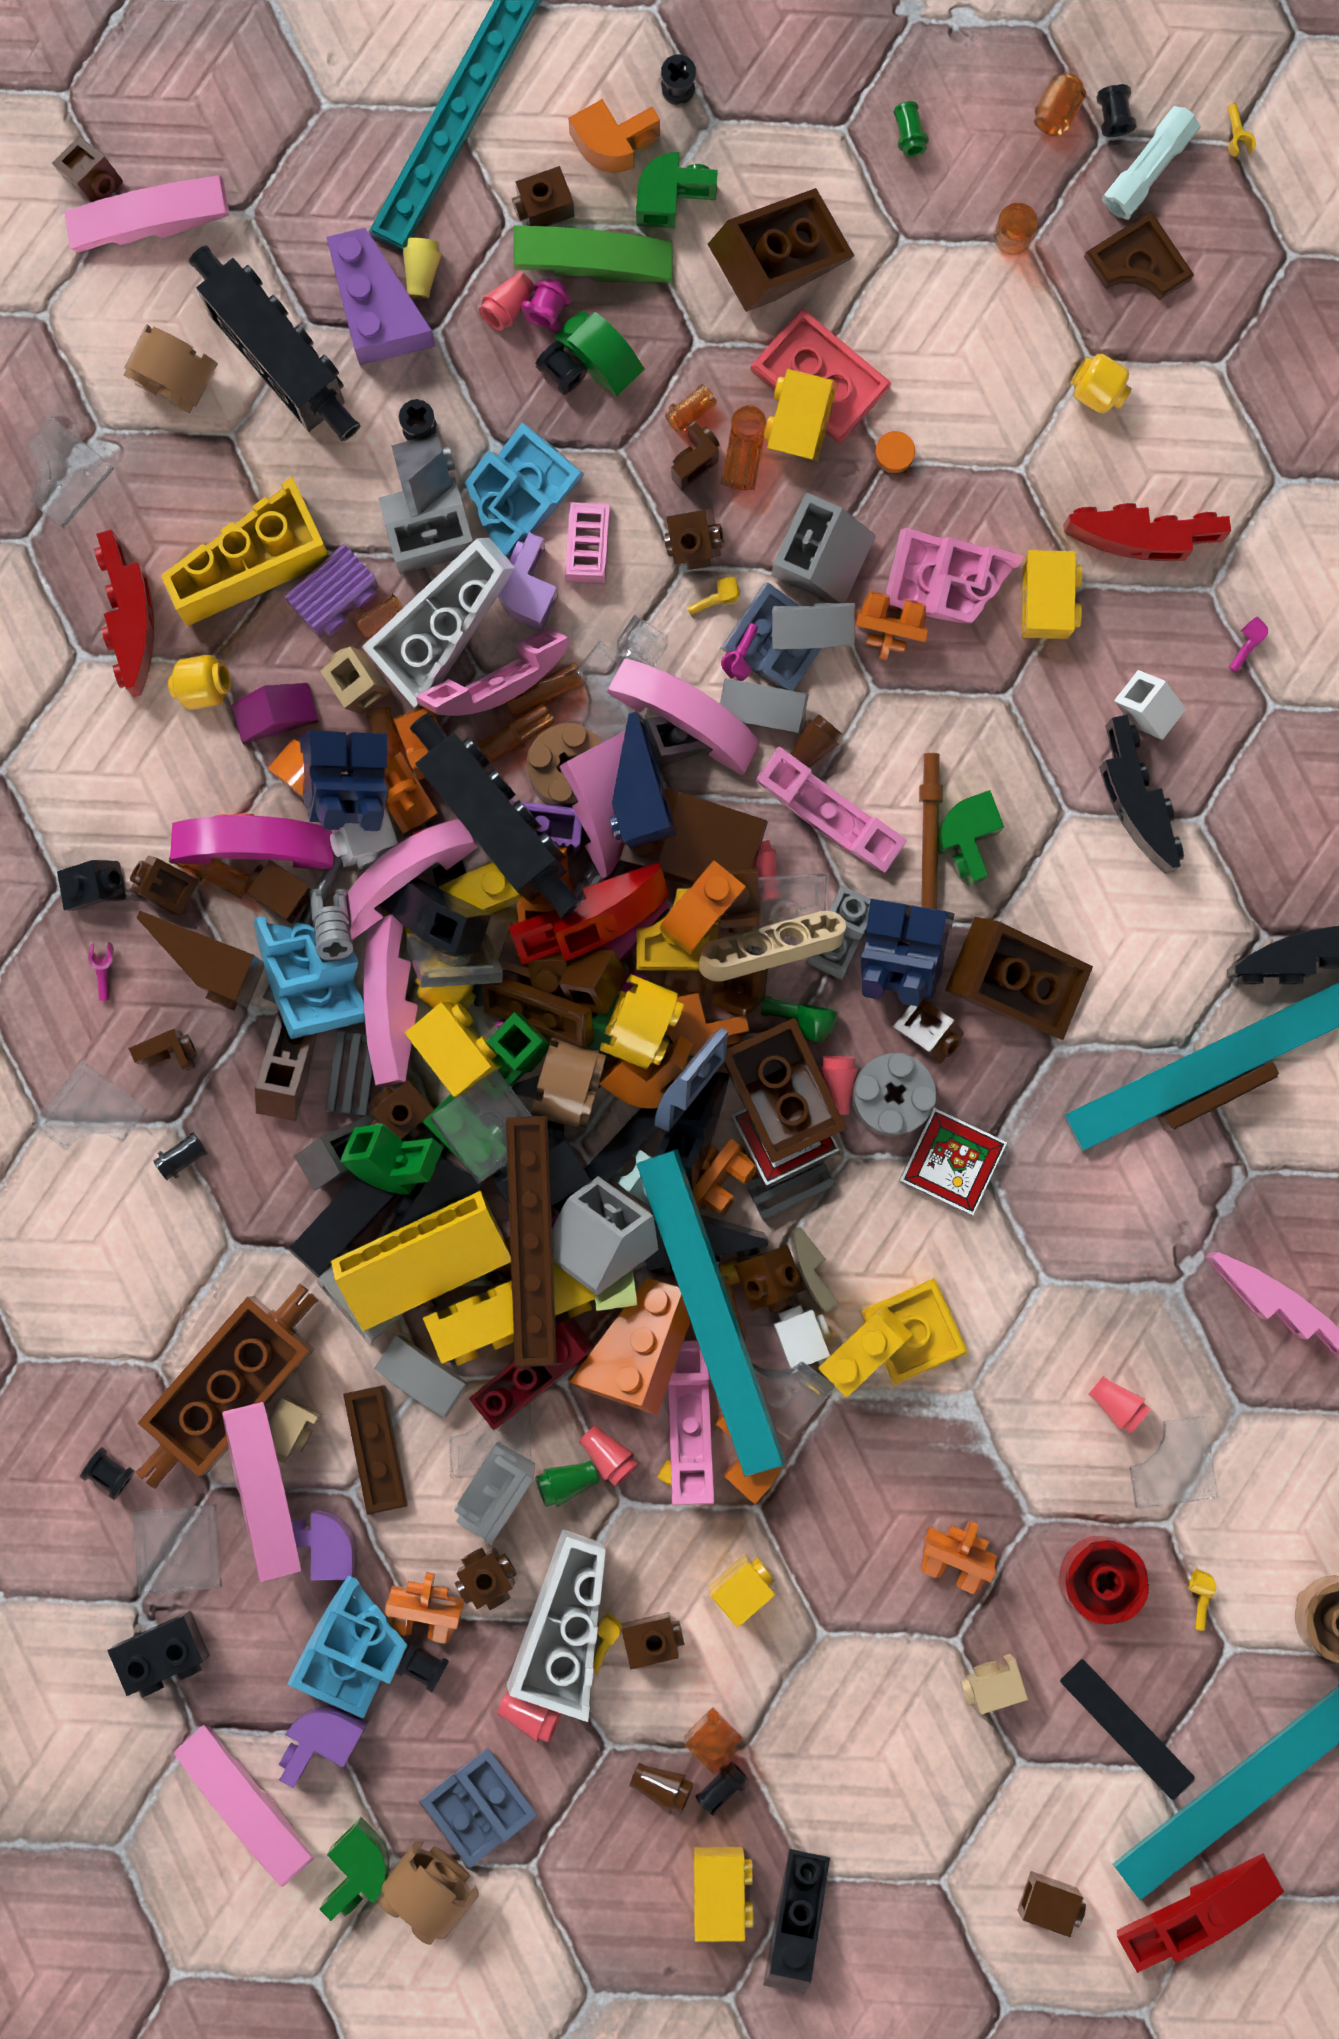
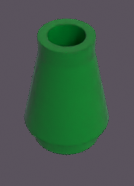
M591 1460L580 1464L543 1469L544 1473L535 1476L545 1507L555 1504L558 1508L589 1487L599 1484L598 1476Z

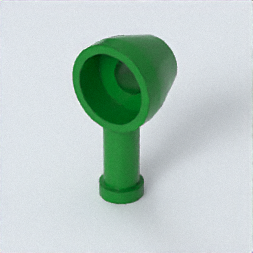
M765 996L761 1015H773L788 1019L795 1018L798 1020V1026L806 1040L826 1042L836 1024L838 1011L819 1006L775 1000L770 996Z

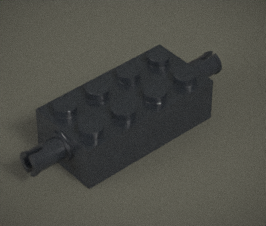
M202 246L191 255L189 263L204 279L196 289L211 319L308 432L325 420L342 442L350 439L356 434L361 425L343 406L345 401L340 389L344 385L338 378L339 371L325 354L319 358L317 352L312 347L314 342L299 324L293 327L290 320L286 317L288 312L275 295L268 298L261 287L263 285L261 279L249 265L242 268L234 258L223 265L208 246Z
M430 713L418 718L411 725L410 730L412 733H415L429 752L415 763L416 766L521 896L531 902L542 893L561 919L572 914L582 903L561 879L568 872L560 863L566 858L563 852L545 832L540 836L536 833V830L541 827L539 822L520 800L515 804L512 803L511 799L516 796L515 792L495 769H492L490 772L486 770L491 765V762L469 737L462 741L454 732L447 736Z

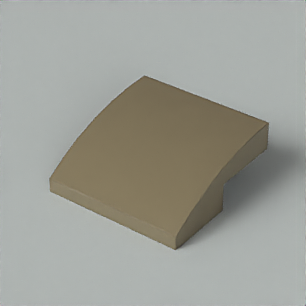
M801 1227L795 1228L790 1232V1239L800 1277L820 1311L827 1313L839 1302L814 1271L826 1258Z

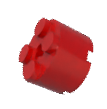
M1106 1536L1087 1537L1076 1543L1067 1552L1062 1561L1059 1573V1585L1062 1593L1071 1607L1091 1622L1107 1625L1128 1621L1143 1608L1149 1594L1148 1575L1144 1561L1133 1549L1116 1539ZM1100 1573L1108 1574L1107 1577L1111 1580V1584L1108 1587L1104 1585L1099 1586L1100 1583L1096 1579Z

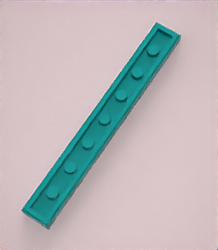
M542 0L493 1L369 230L372 238L402 253L403 248L407 247L408 238H414Z
M1339 982L1064 1114L1063 1116L1080 1150L1084 1151L1338 1028Z
M678 1149L640 1161L636 1165L744 1476L783 1466L786 1460Z
M1339 1686L1112 1863L1139 1900H1142L1339 1744Z

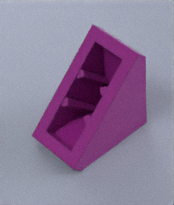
M308 683L264 685L231 705L243 744L319 722Z

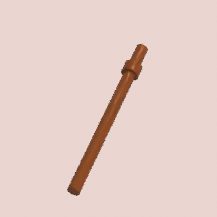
M939 753L924 754L923 784L919 785V802L923 803L921 907L937 909L939 803L943 802V785L939 784Z

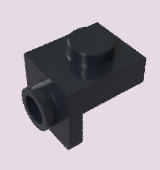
M90 860L57 871L63 909L65 911H75L104 901L118 902L126 899L124 877L118 861Z

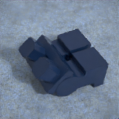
M310 730L300 736V752L303 753L304 761L303 798L308 809L307 815L310 822H320L324 830H339L345 823H359L364 831H379L381 829L389 792L385 784L388 734L351 732L346 735V732Z
M871 898L866 928L867 940L861 955L862 995L868 998L879 999L883 997L885 990L898 992V999L903 1004L918 1006L924 997L933 998L935 985L938 984L942 974L944 953L955 913ZM903 941L910 942V945L903 944Z

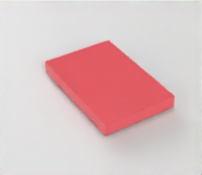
M803 308L800 309L751 365V371L774 390L780 376L785 377L787 369L836 381L838 387L826 434L839 445L891 388L892 384Z

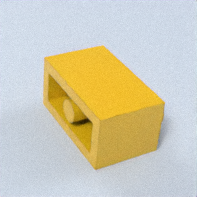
M787 369L785 377L780 376L775 387L774 400L779 402L775 417L769 416L766 423L764 439L769 440L767 448L819 461L838 383L831 379Z
M1027 551L1023 559L1021 638L1069 639L1075 627H1080L1082 607L1081 603H1075V588H1081L1082 565L1076 564L1075 551Z
M441 1002L408 1029L405 1035L452 1096L462 1097L470 1093L502 1065L496 1059L498 1053L486 1042L488 1038L484 1035L479 1037L472 1028L471 1024L474 1021L469 1012L459 1003L454 1005L452 1002Z
M883 1306L821 1364L818 1369L847 1398L904 1345L913 1334L886 1306Z
M744 1554L708 1587L710 1597L738 1628L775 1596L772 1583L776 1580L759 1557L751 1561Z
M694 1847L695 1942L745 1941V1928H753L752 1902H745V1885H752V1859H744L743 1847Z

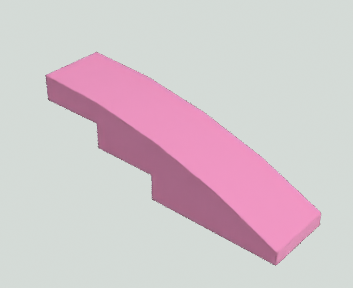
M218 175L178 181L123 193L64 211L70 249L81 253L110 242L122 246L151 235H156L163 239L229 216L224 180L223 177Z
M393 915L383 917L368 928L364 957V1014L367 1045L375 1085L381 1088L406 1081L412 1042L405 1035V1032L415 1024L418 1005L405 1000L411 962L398 957L403 924Z
M1210 1252L1205 1256L1206 1260L1258 1318L1269 1319L1276 1313L1297 1338L1308 1339L1315 1333L1334 1356L1339 1358V1328L1300 1295L1260 1270L1225 1254Z
M260 1402L224 1411L222 1415L236 1486L241 1498L258 1578L260 1582L300 1572L301 1567L264 1403Z
M203 1725L173 1752L218 1814L280 1886L284 1887L315 1859L270 1795L260 1790L240 1760L232 1758L210 1726Z

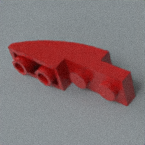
M1134 503L1119 504L1110 511L1097 512L1096 507L1078 508L1073 511V514H1069L1063 524L1064 533L1084 544L1118 556L1150 561H1186L1193 552V544L1223 542L1231 532L1230 516L1217 517L1216 512H1203L1194 515L1193 519L1178 520V517L1175 515L1157 517L1154 519V522L1150 523L1149 507L1137 508V505Z
M110 529L96 534L100 547L94 548V553L100 570H107L111 584L105 586L109 602L113 609H119L104 613L107 626L101 628L107 649L109 651L114 650L118 664L112 667L119 688L126 687V690L133 697L142 695L152 659L154 641L152 598L145 570L139 562L127 565L120 540L113 530Z
M656 862L582 888L585 899L581 900L582 904L564 919L558 916L556 910H552L508 926L521 964L524 965L561 952L564 962L607 944L642 922L670 896L660 863Z
M1262 1853L1190 1887V1896L1118 1929L1117 1938L1137 1973L1170 1957L1177 1963L1215 1943L1245 1924L1284 1893V1889L1265 1854Z

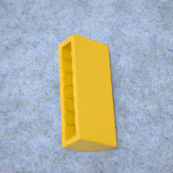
M479 1191L332 1260L331 1264L339 1289L362 1331H366L510 1263L511 1254L484 1196Z

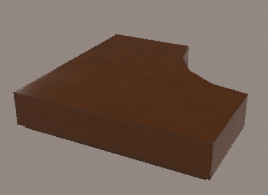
M1152 211L1086 251L1084 258L1105 289L1119 283L1136 284L1148 289L1159 300L1185 285L1194 277V273Z

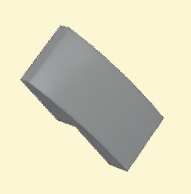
M855 603L773 606V649L826 648L854 645Z
M724 678L720 704L743 723L802 733L809 694Z
M841 885L829 911L839 914L845 920L846 929L843 943L835 950L808 957L805 963L842 980L867 927L871 899Z
M401 1335L394 1337L374 1368L409 1396L438 1415L446 1418L468 1386L465 1380L444 1363L441 1364L440 1360L431 1359L411 1341Z

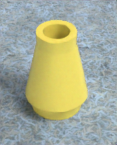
M408 238L407 247L403 248L406 292L410 298L430 299V290L442 253L438 251L439 242L426 238Z

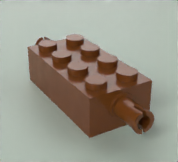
M299 1283L296 1286L297 1288L277 1311L270 1310L255 1296L246 1297L140 1419L138 1424L160 1444L141 1468H138L136 1471L137 1475L144 1479L156 1468V1471L145 1483L156 1489L178 1461L187 1466L199 1478L208 1474L229 1450L222 1412L263 1402L266 1407L312 1354L315 1348L297 1334V1329L295 1328L313 1305L319 1301L313 1293H309L298 1304L309 1291L306 1287Z

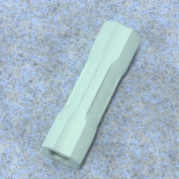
M1173 106L1156 128L1152 140L1130 168L1119 175L1102 197V201L1107 206L1109 212L1118 218L1130 219L1147 197L1151 185L1173 157L1184 150L1200 129L1201 125L1191 111L1185 107Z

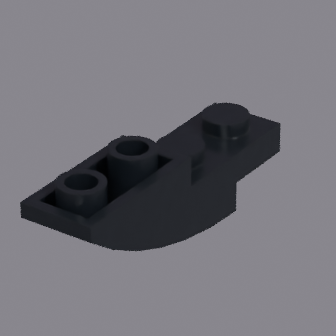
M1128 714L1113 717L1105 725L1113 758L1105 760L1099 767L1105 789L1115 812L1136 845L1165 874L1174 872L1181 867L1180 860L1184 859V852L1181 840L1178 836L1174 837L1170 823L1174 821L1172 802L1170 798H1164L1162 788L1146 792L1145 787L1149 786V774L1145 763H1139L1136 748L1140 747V738L1135 724L1130 725Z
M1339 926L1313 929L1270 943L1228 968L1227 978H1239V984L1242 985L1263 984L1264 978H1279V984L1295 985L1303 984L1304 978L1316 974V962H1319V968L1322 969L1339 968Z

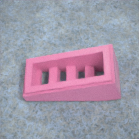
M570 502L565 570L566 582L605 584L610 504ZM578 514L601 515V522L578 521ZM577 529L599 530L600 537L578 536ZM576 544L599 545V551L576 550ZM575 558L598 559V565L575 564Z

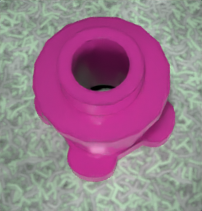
M554 279L537 281L534 284L535 294L531 302L523 301L520 307L526 314L524 319L532 325H539L558 333L561 324L557 322V319L563 307L569 305L571 298L566 293V287Z

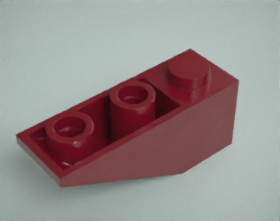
M574 1318L563 1321L556 1326V1366L515 1367V1361H513L469 1398L493 1431L570 1373L595 1348V1345Z

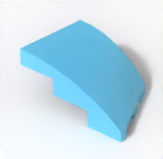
M521 423L499 454L488 451L464 483L471 500L475 502L478 508V516L482 526L487 530L490 539L509 558L517 542L521 541L524 543L529 532L534 534L569 495L585 473L527 424Z
M265 917L255 918L254 928L265 971L279 1012L291 1039L365 1022L364 1002L354 983L359 962L354 951L349 956L340 960H325L317 955L314 927L296 922L293 927L268 923Z
M348 1575L335 1594L311 1635L287 1685L364 1719L380 1681L390 1684L407 1644L397 1631L391 1627L385 1615L372 1602L356 1578Z

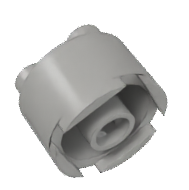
M904 1053L880 1055L867 1063L857 1074L852 1091V1108L857 1119L870 1131L884 1136L906 1134L921 1126L930 1116L936 1102L934 1080L928 1069L912 1056ZM886 1085H889L892 1089L900 1088L902 1094L899 1096L900 1105L895 1101L889 1103L885 1101L884 1096L888 1093Z

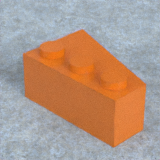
M646 1278L636 1291L637 1305L624 1307L569 1383L585 1392L658 1415L691 1320L679 1287Z

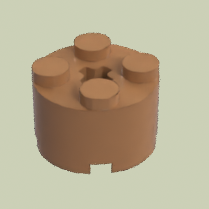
M146 324L124 367L126 370L123 376L135 382L136 386L155 396L158 393L168 399L172 405L187 413H191L193 407H197L218 363L206 354H203L202 358L195 355L196 351L193 350V346L159 328L153 327L152 329Z
M577 723L560 724L548 728L535 739L528 751L527 770L532 788L542 802L547 805L572 808L573 805L579 802L563 772H560L559 766L562 762L569 761L602 743L592 731Z
M552 1038L537 1086L538 1095L536 1100L533 1101L530 1116H548V1121L576 1129L579 1126L587 1128L596 1094L589 1091V1089L598 1090L606 1055L600 1054L599 1050L588 1047L585 1049L566 1041Z
M1333 1575L1315 1580L1298 1594L1295 1623L1301 1639L1311 1650L1329 1661L1339 1664V1627L1336 1625V1620L1339 1619V1576Z
M417 1841L413 1843L385 1879L382 1885L384 1896L380 1899L379 1903L386 1913L395 1918L400 1916L412 1927L413 1934L421 1942L431 1945L435 1939H445L476 1901L479 1892L476 1885L470 1890L466 1884L470 1875L454 1858L435 1846L429 1852L420 1849L424 1842Z

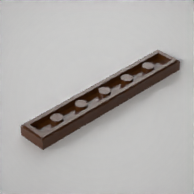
M548 1116L506 1117L515 1367L556 1366L557 1347Z

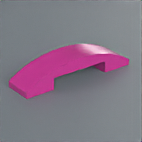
M212 816L182 820L172 823L170 863L211 864L212 858L293 861V868L333 869L334 852L330 841L332 830H324L322 825L266 816Z

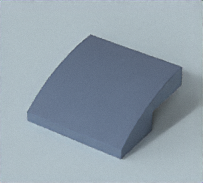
M767 582L762 585L720 649L727 654L735 651L737 646L740 645L749 624L752 623L759 628L744 659L751 666V670L781 689L794 691L822 648H772L773 606L799 605Z
M720 1028L713 1033L667 1089L659 1103L654 1126L669 1132L707 1085L711 1077L726 1060L727 1030Z
M488 1748L455 1771L418 1801L468 1869L473 1867L501 1842L509 1840L537 1816Z

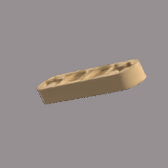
M819 911L753 929L749 932L713 940L706 943L701 949L699 970L709 980L725 981L829 952L839 948L843 943L846 923L835 912ZM793 936L799 939L801 943L798 945H788L781 938ZM757 946L765 953L757 956L751 955L744 948Z

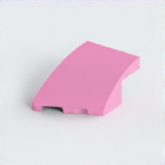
M909 528L901 529L886 589V594L890 596L888 608L902 611L904 600L909 599L925 603L926 617L971 624L982 612L986 602L999 591L1000 585L1011 571L1020 565L1023 556L992 546L983 548L951 537L942 539Z
M625 731L559 766L579 801L572 808L591 840V843L585 845V848L602 879L612 873L621 858L625 845L622 839L617 840L615 838L610 823V817L615 815L612 800Z

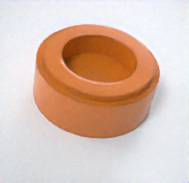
M891 431L884 434L879 439L875 449V459L878 466L882 470L893 474L907 470L915 456L914 442L907 434L900 431Z

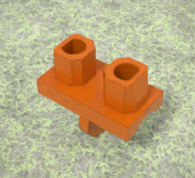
M869 590L862 609H856L855 626L883 632V635L868 632L866 644L879 647L878 659L887 660L890 650L904 653L907 641L894 639L893 635L926 642L928 629L924 625L926 620L925 603L905 599L900 619L886 616L890 596Z
M401 752L389 759L385 769V784L389 791L386 807L405 836L438 816V813Z
M731 1138L720 1153L710 1145L697 1179L698 1183L692 1191L697 1206L703 1210L707 1207L723 1216L726 1215L736 1199L722 1188L730 1174L746 1185L758 1171L757 1166L745 1155V1149Z
M971 1520L967 1523L964 1530L950 1525L947 1534L929 1526L924 1536L921 1571L934 1578H941L947 1564L960 1569L956 1578V1585L964 1591L976 1594L985 1580L992 1583L996 1574L994 1567L997 1555L986 1551L989 1541L976 1536L978 1523Z
M426 1572L424 1583L408 1581L407 1588L392 1586L384 1612L385 1616H389L391 1627L399 1635L407 1636L412 1633L414 1621L429 1624L428 1639L433 1642L448 1643L453 1630L458 1628L464 1605L463 1599L447 1596L449 1588L434 1586L435 1573Z

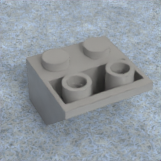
M455 477L450 478L452 486L422 513L414 517H410L403 491L379 497L386 531L399 574L455 560L473 543Z
M805 492L773 563L771 576L831 603H846L876 535L843 508Z
M599 1176L567 1198L552 1228L553 1263L596 1295L658 1251L653 1215Z

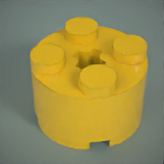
M631 974L626 982L632 984L633 987L627 993L621 991L604 1033L611 1036L610 1043L608 1045L601 1042L600 1051L647 1069L651 1063L657 1065L661 1063L668 1046V1042L662 1039L667 1027H675L684 1004L676 1001V992Z

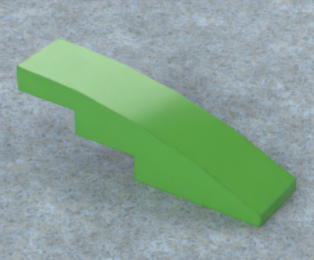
M514 225L513 264L514 270H554V276H594V282L672 283V241L600 230Z

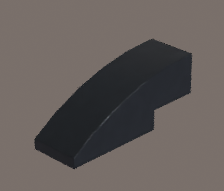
M715 1072L669 1132H665L654 1155L655 1157L678 1149L692 1191L702 1170L718 1123L729 1082V1074Z
M356 1176L292 1244L289 1251L319 1278L331 1265V1261L338 1258L399 1194L376 1188Z

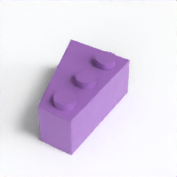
M366 228L328 236L327 241L359 365L436 347L432 330Z

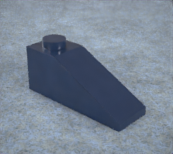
M637 711L628 714L612 800L615 815L610 817L615 838L617 840L622 839L631 849L677 834L646 724Z

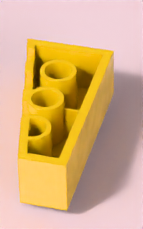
M293 476L282 483V488L270 498L264 497L253 505L254 510L234 524L232 521L221 529L222 534L206 546L200 545L161 575L174 607L186 627L313 571L329 557Z
M553 1263L555 1316L567 1311L569 1317L572 1318L591 1310L592 1307L589 1301L595 1299L594 1293ZM512 1281L454 1304L440 1312L423 1317L441 1364L454 1359L456 1365L459 1366L480 1357L477 1349L492 1343L494 1350H497L514 1342Z

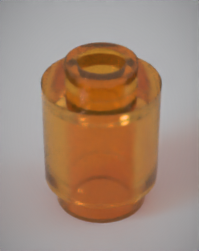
M1064 73L1062 75H1054L1051 78L1035 108L1034 124L1042 132L1057 137L1063 131L1070 128L1087 96L1083 82L1077 76Z
M1012 203L1001 211L994 230V241L1002 252L1009 255H1018L1030 247L1038 226V218L1035 211L1024 203Z

